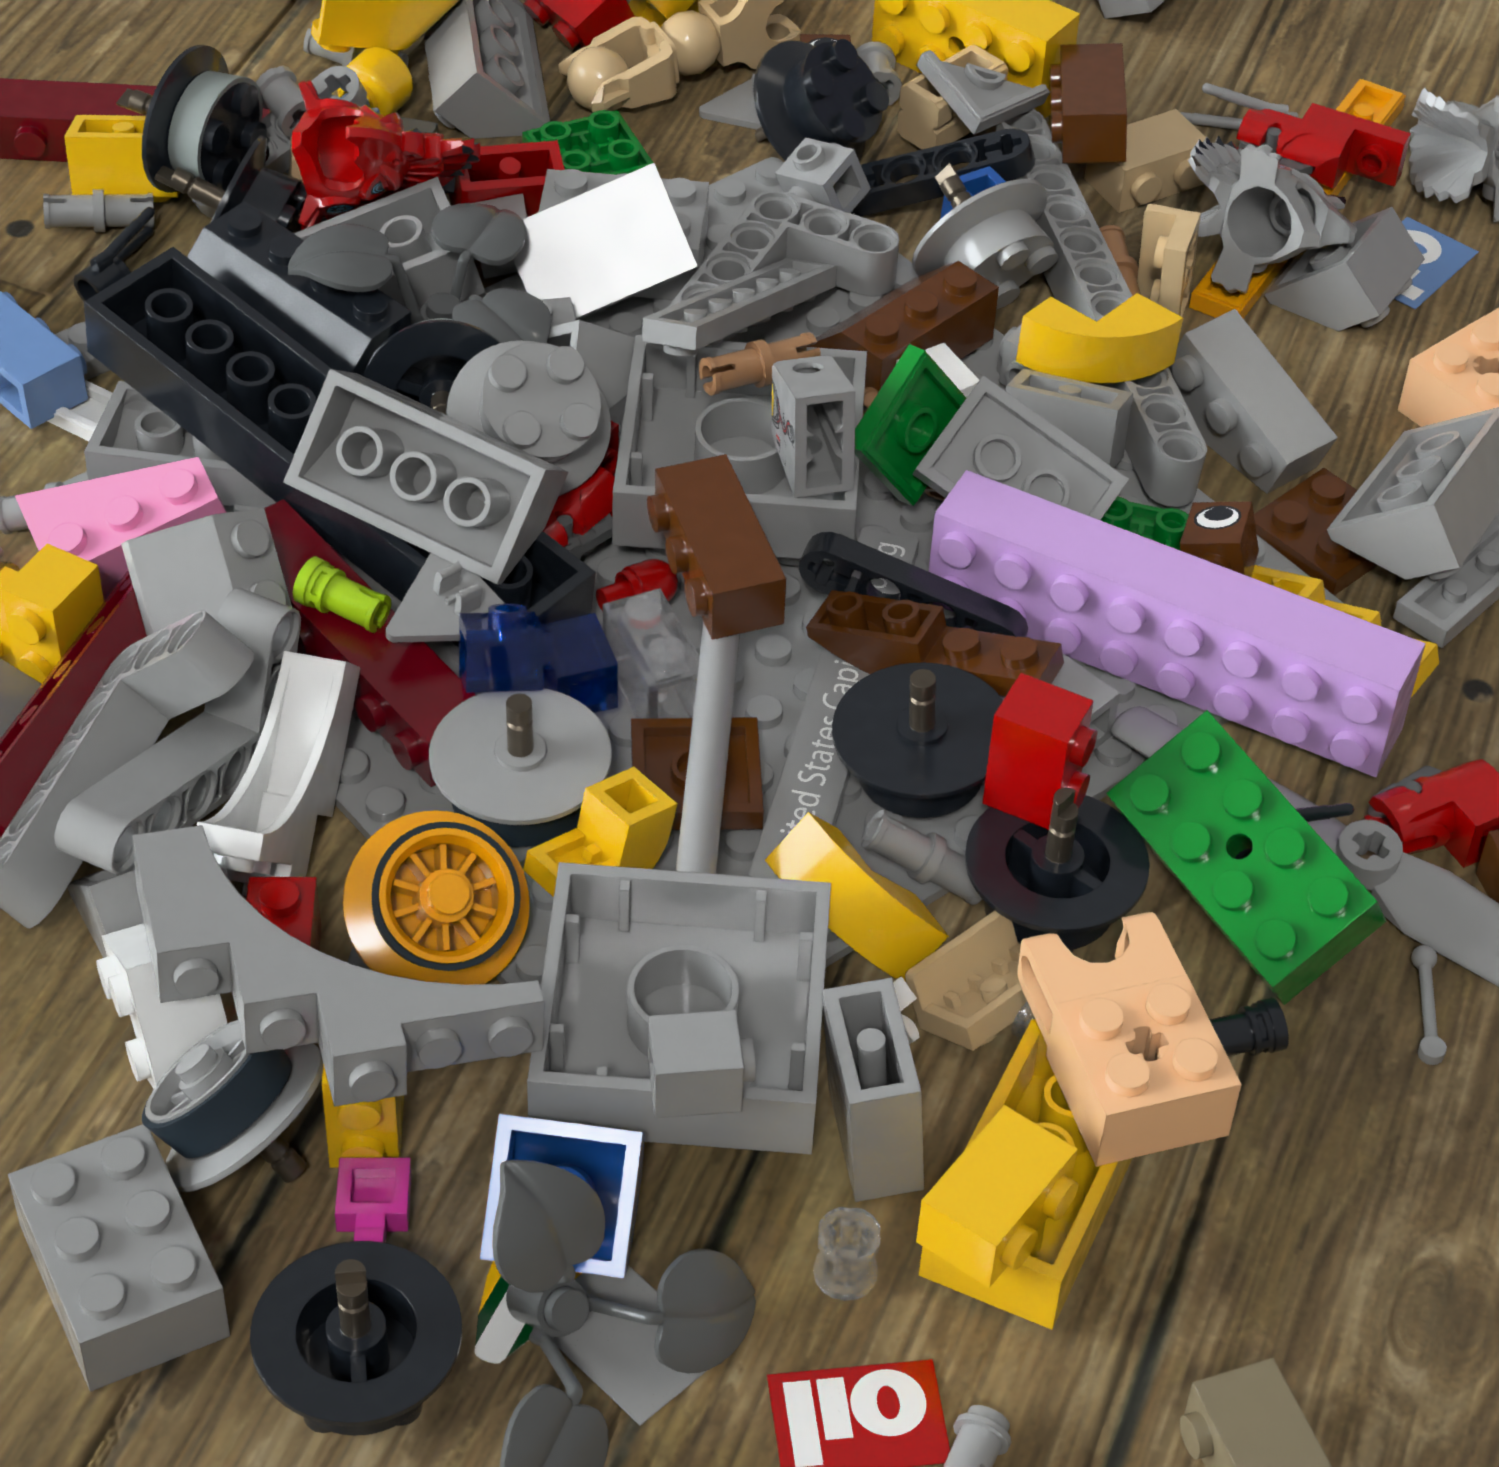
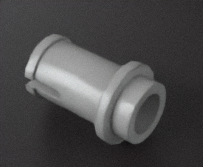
M973 1405L968 1409L967 1413L958 1415L953 1425L957 1437L943 1467H993L997 1456L1005 1454L1012 1443L1011 1436L1008 1433L1010 1429L1009 1421L998 1411L983 1405Z

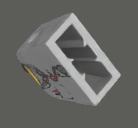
M823 355L777 361L772 366V433L794 498L854 490L856 391L832 356ZM807 438L818 441L822 446L821 449L812 453Z

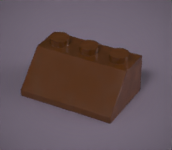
M956 261L913 278L816 337L817 343L806 347L867 351L865 388L873 387L880 391L896 366V360L901 358L909 344L925 350L945 343L959 359H962L992 340L999 287L960 261Z

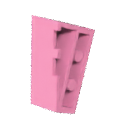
M199 457L15 496L39 551L48 543L98 565L104 601L128 571L121 543L206 516L227 513Z

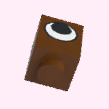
M1252 501L1193 502L1180 542L1181 551L1252 578L1259 553Z

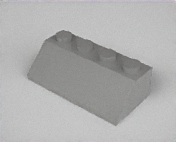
M459 0L424 33L429 70L428 77L433 100L432 107L437 118L449 128L456 127L468 137L479 139L522 136V132L540 128L543 124L550 122L533 20L523 7V3L519 0Z
M330 369L283 483L453 564L459 562L463 569L495 584H502L544 530L568 471L357 373Z
M1499 407L1404 431L1327 528L1330 539L1405 580L1429 575L1430 579L1437 580L1451 576L1461 570L1468 555L1481 542L1483 534L1492 521L1499 516Z

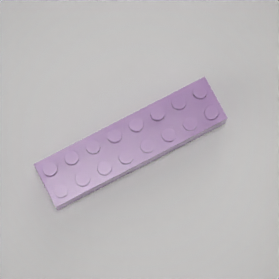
M968 470L964 472L934 515L929 572L1019 611L1026 619L1028 625L1027 637L1035 640L1061 643L1063 654L1070 658L1205 711L1208 710L1210 713L1373 777H1377L1402 731L1426 644L1424 642ZM933 603L938 606H943V608L949 611H953L950 607H948L945 604Z

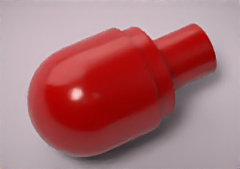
M648 559L624 567L621 572L616 574L614 584L596 590V600L603 612L623 606L630 613L635 611L642 613L665 605L672 600L677 592L678 577L677 574H673L667 562L660 559Z

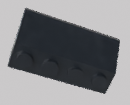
M245 201L202 229L187 258L334 370L357 373L363 376L370 358L378 347L397 331L411 325L412 311L379 289L368 292L344 291L323 285L305 276L288 275L289 261L304 240Z

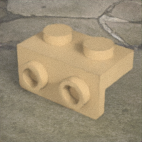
M994 910L906 972V983L917 997L912 1003L920 1029L974 1051L979 1046L991 1042L1000 1031L1025 1013L1031 1011L1017 974L1021 944L1017 941L1011 920Z

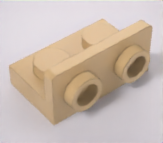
M1148 204L1143 219L1137 278L1138 286L1142 296L1150 298L1153 302L1184 319L1191 298L1201 213Z

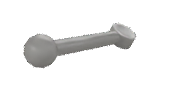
M1421 945L1415 948L1411 955L1413 965L1419 969L1424 1038L1419 1044L1418 1057L1426 1064L1437 1065L1443 1061L1447 1049L1446 1043L1437 1034L1432 968L1437 963V954L1432 947Z

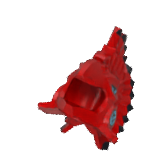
M304 80L298 83L307 110L292 131V153L298 164L307 193L298 222L301 224L302 230L319 224L324 217L329 220L435 177H438L445 194L453 193L456 176L465 175V169H472V163L480 161V143H474V138L444 139V134L422 133L417 128L405 131L403 120L398 113H391L385 116L376 113L367 105L360 107L346 100L320 99L311 80L306 82Z

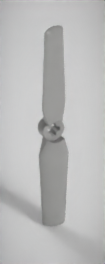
M1141 706L1124 711L1115 719L1111 726V732L1114 737L1147 758L1183 730L1181 727ZM1267 777L1295 809L1318 806ZM1336 818L1307 822L1367 890H1372L1371 894L1378 901L1384 916L1401 932L1423 945L1432 947L1437 953L1499 987L1498 902L1454 873L1404 853L1402 841L1398 834L1388 825L1374 820H1359L1346 826ZM1368 850L1377 854H1373L1367 860L1359 856L1366 854Z

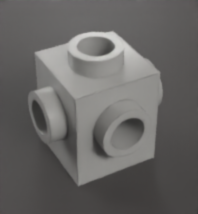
M806 137L775 172L783 192L848 213L853 211L871 189L854 149L843 147L837 143H827Z

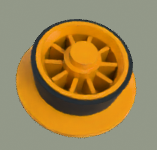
M433 810L411 813L395 819L380 828L364 843L348 870L343 889L342 905L349 939L361 960L370 970L425 982L473 985L486 984L504 970L513 959L527 929L530 901L523 869L511 848L497 833L471 817L449 811Z

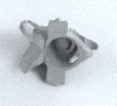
M1426 88L1422 89L1411 114L1418 119V124L1409 129L1411 133V142L1409 143L1411 151L1409 158L1411 184L1415 185L1417 192L1424 191L1426 198L1435 194L1439 202L1450 197L1455 203H1458L1469 197L1472 186L1483 182L1482 196L1494 202L1493 222H1499V95H1496L1495 98L1478 108L1461 101L1453 100L1446 102L1441 96L1436 97Z
M1218 136L1215 143H1211L1208 137H1206L1203 142L1200 139L1190 152L1188 162L1198 178L1215 194L1219 203L1201 213L1198 237L1220 234L1222 238L1223 249L1211 274L1214 283L1223 285L1230 294L1237 291L1245 294L1248 291L1252 274L1263 272L1268 264L1280 263L1300 254L1306 249H1316L1332 244H1349L1355 241L1358 232L1356 226L1338 211L1345 208V197L1327 195L1318 182L1308 174L1300 173L1295 169L1281 165L1280 154L1272 153L1273 148L1268 144L1260 145L1259 147L1249 144L1245 148L1237 149L1232 141L1223 144Z

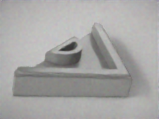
M931 50L922 53L916 65L973 134L1044 104L1050 93L1044 84L1030 88L1004 80L1006 74L970 63H967L965 68L940 61Z

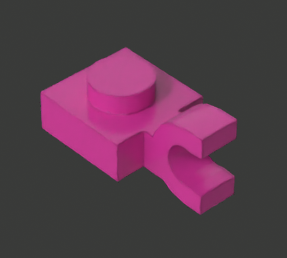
M339 1158L335 1204L336 1232H354V1241L386 1243L387 1232H408L412 1177L411 1158Z

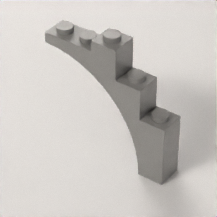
M203 825L132 835L136 887L160 1003L232 992L246 1054L318 1043L334 1107L359 1102H374L384 1098L407 1095V1072L438 1069L449 1065L499 1057H512L543 1050L545 1000L538 980L507 984L473 985L425 982L387 975L349 964L322 953L290 936L263 917L249 904L221 870L210 849Z

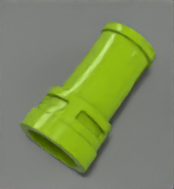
M317 556L310 558L303 565L293 587V599L295 602L306 607L316 608L322 613L331 611L364 627L365 630L371 633L377 632V627L381 628L391 609L390 596L383 593L380 594L347 578L343 570L334 568L328 561Z

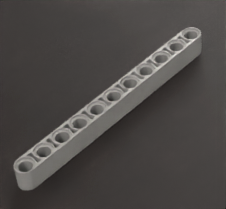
M1031 109L997 124L996 131L1015 128L1021 129L1028 134L1036 158L1035 165L1030 172L1017 179L1037 180L1046 189L1048 196L1047 204L1036 223L1051 238L1054 245L1053 248L1059 256L1057 262L1051 268L1044 271L1043 274L1055 299L1097 322L1132 297V294L1067 163H1062V153L1057 143H1052L1051 130L1045 118L1039 111ZM1169 368L1132 381L1095 383L1096 385L1133 392L1125 449L1148 496L1159 504L1171 507H1180L1191 503L1197 492L1207 446Z

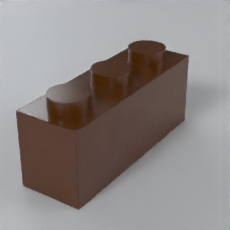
M1123 43L1061 45L1060 64H1050L1052 143H1062V163L1126 162L1127 104Z
M724 454L656 468L655 495L647 497L649 520L655 533L663 531L665 535L667 559L673 574L682 573L684 577L685 596L691 615L693 617H702L712 640L784 624L786 577L727 455Z

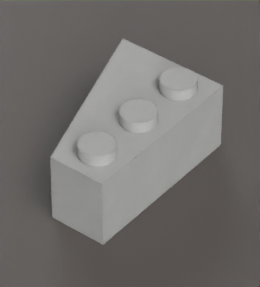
M1236 309L1183 335L1177 347L1175 362L1168 368L1205 443L1266 494L1317 468L1338 437Z

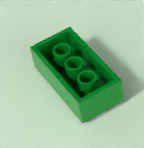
M1208 710L1106 793L1118 812L1136 829L1149 849L1283 1005L1287 1004L1387 922L1378 901ZM1252 848L1251 853L1246 858L1234 859L1241 851Z

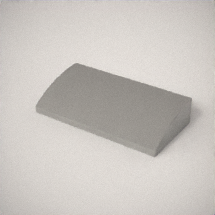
M118 381L84 451L88 480L199 457L223 505L233 506L235 504L265 508L276 503L125 381Z

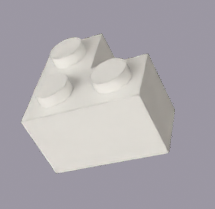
M142 923L102 935L107 957L96 960V964L107 999H113L119 1017L127 1015L131 1017L136 1039L126 1041L125 1046L133 1074L137 1082L147 1079L154 1089L166 1072L189 1049L210 1033L228 1023L220 994L160 1003L145 926Z

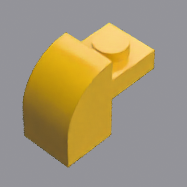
M631 767L586 787L577 828L527 850L523 871L554 897L559 862L653 869L668 843L678 803L638 769Z

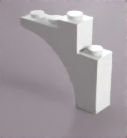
M289 651L283 652L269 712L255 752L244 776L229 801L214 817L206 821L197 822V826L203 825L210 849L214 853L220 868L227 870L230 880L244 883L242 895L247 896L249 877H306L317 815L333 817L359 678V666L340 660Z

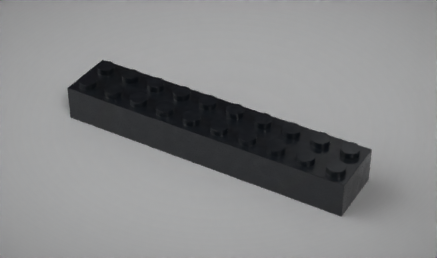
M174 247L166 250L84 302L88 353L275 502L284 499L329 545L402 602L430 552L283 483L325 379L332 368ZM542 531L502 584H495L482 578L524 624L523 636L520 639H513V635H506V640L451 642L506 685L591 619L596 572Z

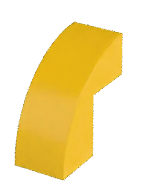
M1136 293L1096 322L1050 296L1023 315L1016 362L1037 372L1087 383H1117L1141 379L1156 374L1174 364L1183 317Z
M809 812L765 859L779 879L831 883L828 928L861 956L895 979L902 976L906 982V972L934 953L949 937L916 894L872 871L838 828Z

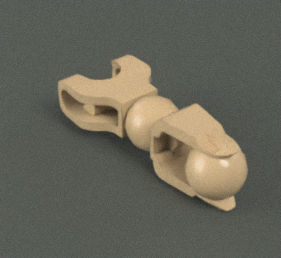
M786 0L698 1L699 13L693 10L677 12L666 20L661 28L655 21L649 22L643 17H632L594 37L590 45L565 57L559 63V72L567 76L566 83L573 100L581 106L592 110V112L599 110L614 111L621 107L633 109L673 98L677 93L676 84L680 81L679 74L684 76L701 74L716 59L723 67L732 63L742 62L750 68L757 69L763 55L772 47L786 41H800L801 30L786 16L781 14L770 15L776 6Z

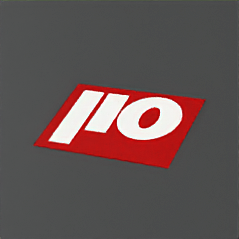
M933 1359L767 1374L780 1467H915L944 1464L948 1457L950 1446Z

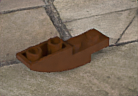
M832 590L806 626L809 638L832 654L868 674L905 663H938L962 669L979 677L989 684L1000 696L1008 694L1020 673L1052 684L1064 664L1061 643L1035 640L1029 637L982 632L970 628L949 627L946 625L943 606L916 603L911 600H896L862 595L851 591Z

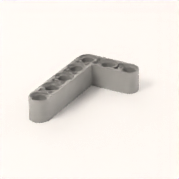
M767 191L759 194L752 200L668 307L787 257L837 265V287L865 296H881L894 289L896 283L899 236L893 228L885 224L787 192ZM736 333L724 337L723 341H731Z
M240 587L233 589L223 601L216 620L255 653L249 669L228 692L206 702L203 713L74 797L61 813L56 825L54 840L57 850L114 874L121 875L135 867L132 835L191 827L230 799L248 768L261 736L275 691L283 652L297 653L301 627L299 611Z
M204 609L131 644L116 657L105 671L1 836L0 908L24 927L32 928L36 926L52 911L83 860L57 850L55 846L54 834L56 825L67 804L74 797L153 746L169 719L222 696L235 686L249 669L255 653Z

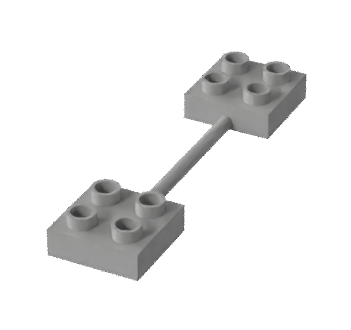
M635 335L613 486L612 545L651 548L655 552L667 556L665 535L663 531L654 532L647 510V497L655 495V469L726 454L778 562L786 565H799L809 540L820 532H834L854 540L860 459L854 454V490L794 498L773 439L772 385L758 388L754 384H749L710 396L704 390L703 385L712 382L713 377L700 380L699 362L702 358H712L744 350L747 343L723 341L720 344L706 345L698 350V354L693 356H676L663 352V345L642 341V335ZM806 347L807 351L815 349L814 347ZM820 348L821 356H832L856 391V428L863 417L867 351ZM807 438L812 453L821 449L822 446L818 441ZM703 622L676 871L559 862L541 982V991L545 1000L543 1050L531 1052L527 1079L528 1117L641 1131L645 1135L644 1142L812 1155L823 1009L822 990L824 989L831 883L716 874L740 634L712 640ZM736 1010L740 1039H753L756 1063L755 1082H743L742 1112L655 1118L648 1067V1017L652 1015Z

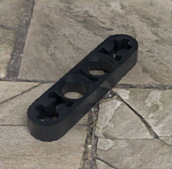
M1004 129L861 164L871 189L853 209L851 214L861 217L944 197V193L935 176L949 163L952 166L960 163H969L964 168L955 170L958 176L990 166L1005 181L1020 178L1030 172L1035 165L1036 158L1030 138L1021 129ZM918 175L911 181L896 184L902 178Z
M820 532L812 536L799 561V572L803 580L812 588L827 595L832 590L851 591L862 595L896 600H911L923 604L942 603L950 607L956 614V617L945 618L946 625L949 627L970 628L989 633L996 631L1003 635L1027 637L1028 625L1026 619L1014 608L844 535L834 532ZM824 559H828L834 562L835 565L831 566L824 563L823 561ZM854 570L861 572L859 579L852 576ZM879 578L889 580L897 586L900 593H882L874 587L871 580ZM968 618L974 620L972 627L966 625Z

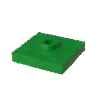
M911 344L908 345L855 428L854 454L898 500L911 506L917 503L928 486L912 475L966 400L964 394L925 350Z

